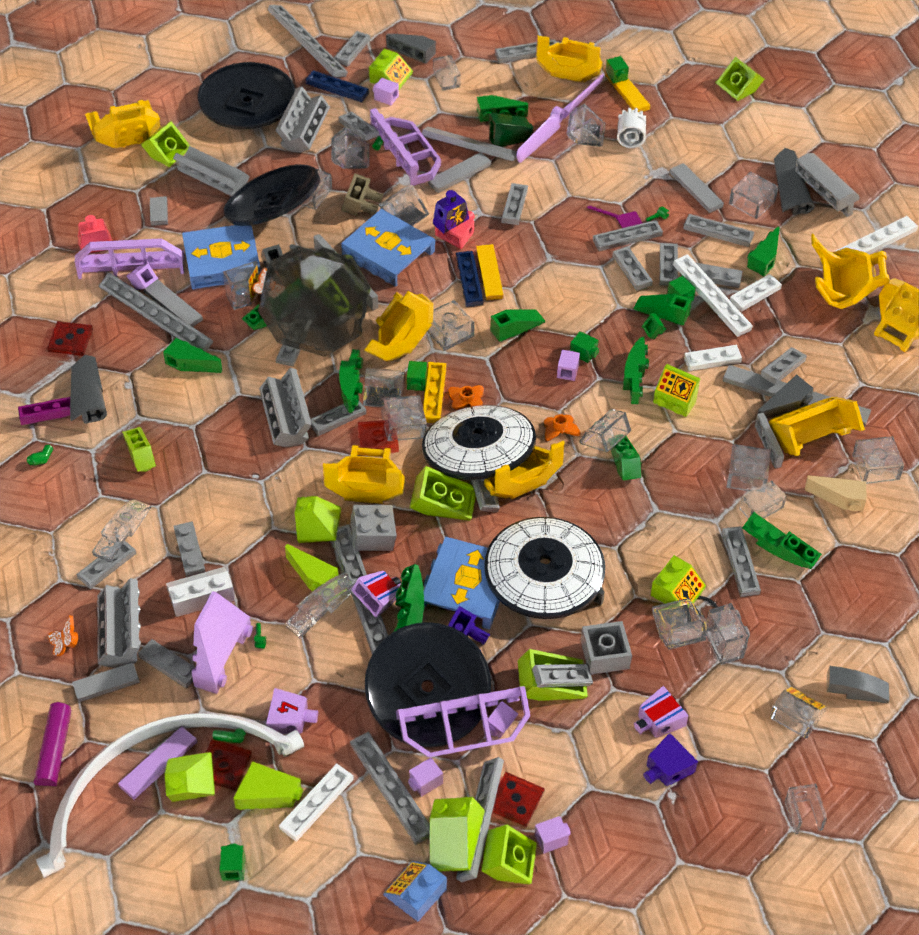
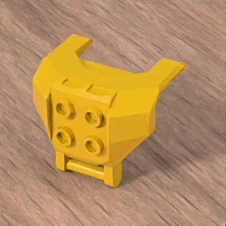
M537 36V63L551 77L582 83V81L586 82L599 76L603 64L600 59L601 48L595 47V43H583L564 37L561 43L549 46V37Z
M138 100L137 103L119 107L111 106L109 107L110 114H106L101 120L97 111L85 114L95 141L112 148L143 143L160 128L159 115L152 110L149 100Z
M814 233L811 235V243L822 262L824 280L820 277L818 278V276L815 278L816 288L829 305L839 309L855 305L877 289V287L890 282L886 270V252L879 251L869 255L863 251L850 248L829 252L816 238ZM876 264L879 265L880 275L876 276L874 267Z
M894 278L883 287L879 294L881 322L876 328L874 335L878 338H884L900 347L901 351L907 352L912 342L919 339V289ZM889 326L907 337L905 341H902L884 330Z
M407 291L402 296L396 292L388 307L375 320L380 326L378 342L374 339L370 340L364 350L386 362L411 354L433 322V303L425 295H415Z
M564 440L551 444L550 450L535 446L528 459L511 471L509 465L501 466V468L495 470V477L484 479L485 487L492 496L514 499L546 485L551 476L563 465Z
M352 445L350 456H346L337 464H322L324 486L343 497L344 501L383 504L403 494L405 477L402 474V470H399L393 461L390 460L391 448L382 450L359 448L358 445Z

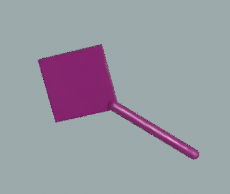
M590 205L587 206L588 209L615 217L622 228L642 224L636 211L617 215Z

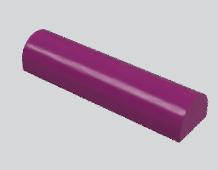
M71 397L19 406L18 412L21 426L70 416Z
M54 702L50 704L34 785L57 786L72 712L71 707L65 703Z

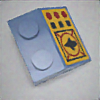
M412 861L383 895L418 922L446 891L447 877L430 864Z

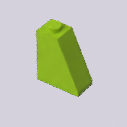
M252 762L234 796L235 808L245 810L293 807L295 801L300 800L303 788H301L299 778Z

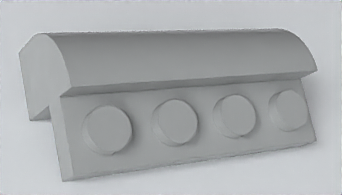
M302 86L295 90L276 128V132L282 138L280 145L283 148L298 153L311 148L330 108L321 95L310 98Z
M189 146L185 156L176 153L173 158L179 162V171L230 196H233L245 185L250 177L243 171Z
M808 153L796 159L795 172L834 209L841 211L847 217L853 214L854 202L860 200V197L847 183L814 153Z
M289 368L281 380L267 377L259 388L273 444L282 447L297 446L306 442L309 439L307 431L312 425L297 370Z
M130 578L121 589L106 585L97 595L98 665L117 668L137 662V652L140 649L141 641L139 640L140 623L138 618L140 613V606L138 605L140 590L138 589V580Z

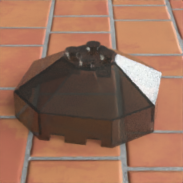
M297 246L268 263L258 312L277 343L326 357L362 335L363 328L361 326L365 318L366 301L371 287L352 256L347 254L341 255L335 253V250L325 247L315 252Z

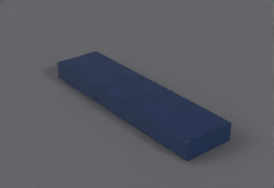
M314 70L305 79V84L361 103L369 94L368 88Z
M473 251L456 252V261L466 307L482 306L483 296Z

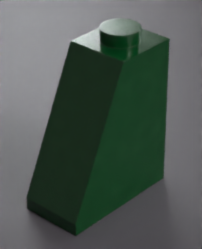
M498 113L489 114V140L493 145L505 147L522 143L533 133V126L531 123L529 124L526 117Z

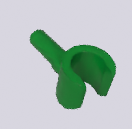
M661 206L658 208L657 213L645 220L649 222L658 217L667 219L669 217L667 213L669 210Z
M256 623L254 647L265 649L267 637L261 636V624Z

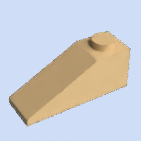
M809 475L807 477L806 491L844 510H864L867 500L866 481Z

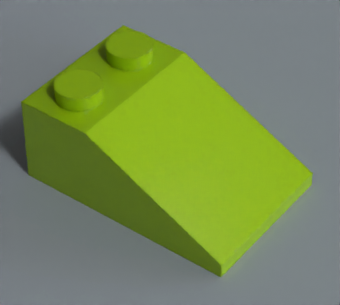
M425 466L416 476L410 509L429 516L470 521L476 495L473 485L446 476L442 472Z
M529 649L517 660L520 687L525 686L527 699L544 701L585 699L588 697L587 686L537 687L532 670L535 665L584 664V660Z
M473 797L434 800L430 815V865L438 871L471 869L485 812Z

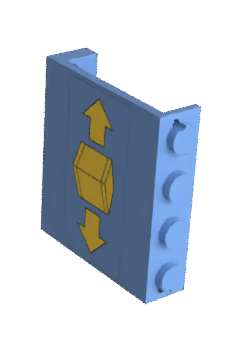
M380 209L341 243L342 256L396 287L397 275L423 252L430 255L435 252V239L387 211Z
M232 225L182 233L192 289L249 281L256 266L259 276L261 268L252 225Z
M445 537L443 544L440 543L438 546L437 559L432 561V572L430 575L427 574L425 579L424 609L428 604L456 611L461 606L475 614L478 618H482V628L490 630L500 601L490 590L485 577L484 563L488 548Z

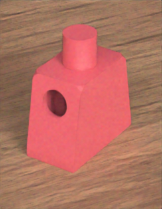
M468 211L469 219L444 234L435 227V236L462 249L474 233L473 219L475 215L473 212Z
M88 215L85 217L84 222L78 224V244L80 250L90 242L112 241L103 219H96L94 215ZM105 250L91 251L90 253H95V252H100V251H105Z

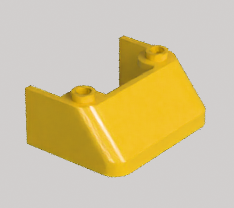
M829 397L769 420V425L784 452L795 456L800 455V449L803 448L802 444L828 434L839 433L842 436L849 434L852 429L865 430L857 401L839 397Z

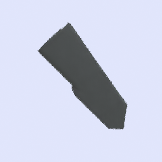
M784 148L774 158L782 212L791 209L793 215L810 213L815 205L806 187L805 180L795 172L796 159L798 157L795 151Z
M84 355L71 367V421L82 415L83 422L87 424L101 421L107 416L98 367L93 356Z

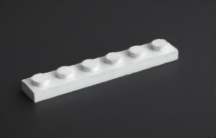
M905 216L840 249L850 248L871 254L916 232L918 225L908 216Z
M688 254L674 260L673 266L696 288L697 293L737 337L752 330V324Z

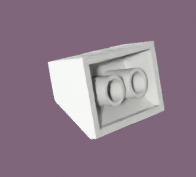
M225 567L166 583L176 617L202 610L212 591L217 592L229 602L235 601L233 586Z

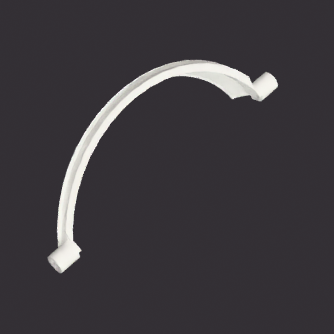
M194 713L167 717L150 722L126 733L95 755L68 787L54 819L50 840V853L36 859L43 877L45 878L65 867L64 862L66 861L62 851L67 847V822L77 798L99 770L128 748L153 736L178 730L181 726L184 729L221 727L235 730L240 728L246 733L274 744L278 754L282 753L285 757L304 747L300 734L295 730L287 735H282L256 721L220 713Z

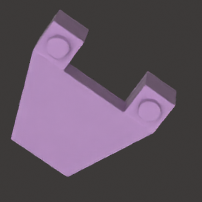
M212 591L194 624L193 645L197 646V654H193V661L197 663L195 669L192 670L194 687L217 694L220 687H224L227 680L224 665L236 642L243 644L246 637H250L253 626H251L250 617L214 591Z

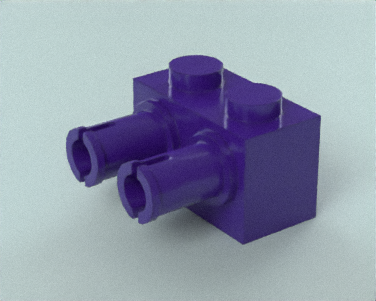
M461 606L458 607L448 626L459 630L482 645L486 643L490 636V633L475 626L474 621L477 616Z

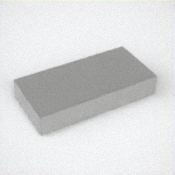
M167 196L150 198L151 226L168 225Z

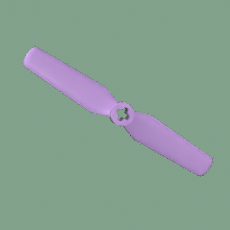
M601 74L565 108L554 107L550 117L517 149L516 156L519 163L523 162L561 127L559 123L563 118L565 119L602 82L604 74Z

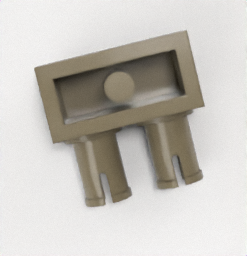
M355 173L341 210L355 216L361 210L374 215L377 213L379 206L369 203L365 199L367 198L380 204L384 193L369 189L371 179Z

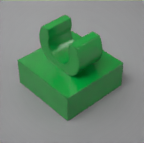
M652 313L641 326L649 339H655L658 334L662 335L666 330L657 314Z

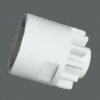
M628 108L627 112L622 110V114L618 116L617 139L622 146L636 148L645 142L646 116L643 115V111L637 112V108L634 110Z

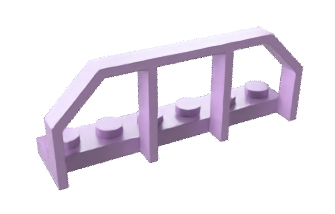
M376 108L371 109L370 124L379 130V136L384 141V149H389L395 156L397 167L402 166L410 177V185L414 186L433 180L441 166V158L414 122L395 117L384 119L383 115ZM390 126L409 129L413 133L397 137V134L391 130ZM419 140L425 150L411 154L405 149L404 144ZM431 157L435 163L430 172L417 175L419 170L417 161Z
M163 239L90 242L75 255L78 279H82V272L113 271V275L117 277L118 271L134 270L138 266L149 264L152 269L180 268V273L184 274V250H180ZM141 248V252L114 253V250ZM146 248H162L165 251L146 252ZM97 250H108V251H109V254H93V255H88L91 251H97Z
M525 686L399 709L396 711V716L400 722L403 741L429 758L512 742L529 719L530 711ZM521 696L524 716L509 738L492 741L485 703L486 707L499 705L498 701L507 699V703L520 701L519 697ZM479 704L486 742L454 748L447 714L457 713V708L465 707L466 711L478 709ZM436 712H441L448 749L430 753L408 737L405 722L415 721V716L423 715L424 719L436 717Z

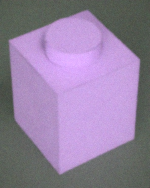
M381 78L373 87L374 100L392 105L399 97V84Z
M149 264L138 266L126 275L136 290L144 289L158 279Z
M562 350L558 363L557 378L575 381L580 353Z
M503 701L500 702L488 718L490 734L499 738L502 737L518 716V713Z
M429 758L409 770L408 783L412 790H417L422 797L443 784V772L434 760Z
M560 816L535 825V837L543 854L568 845L570 829L567 823H563Z

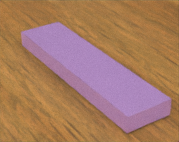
M181 726L118 783L119 787L135 800L165 772L169 758L182 757L197 743V739Z

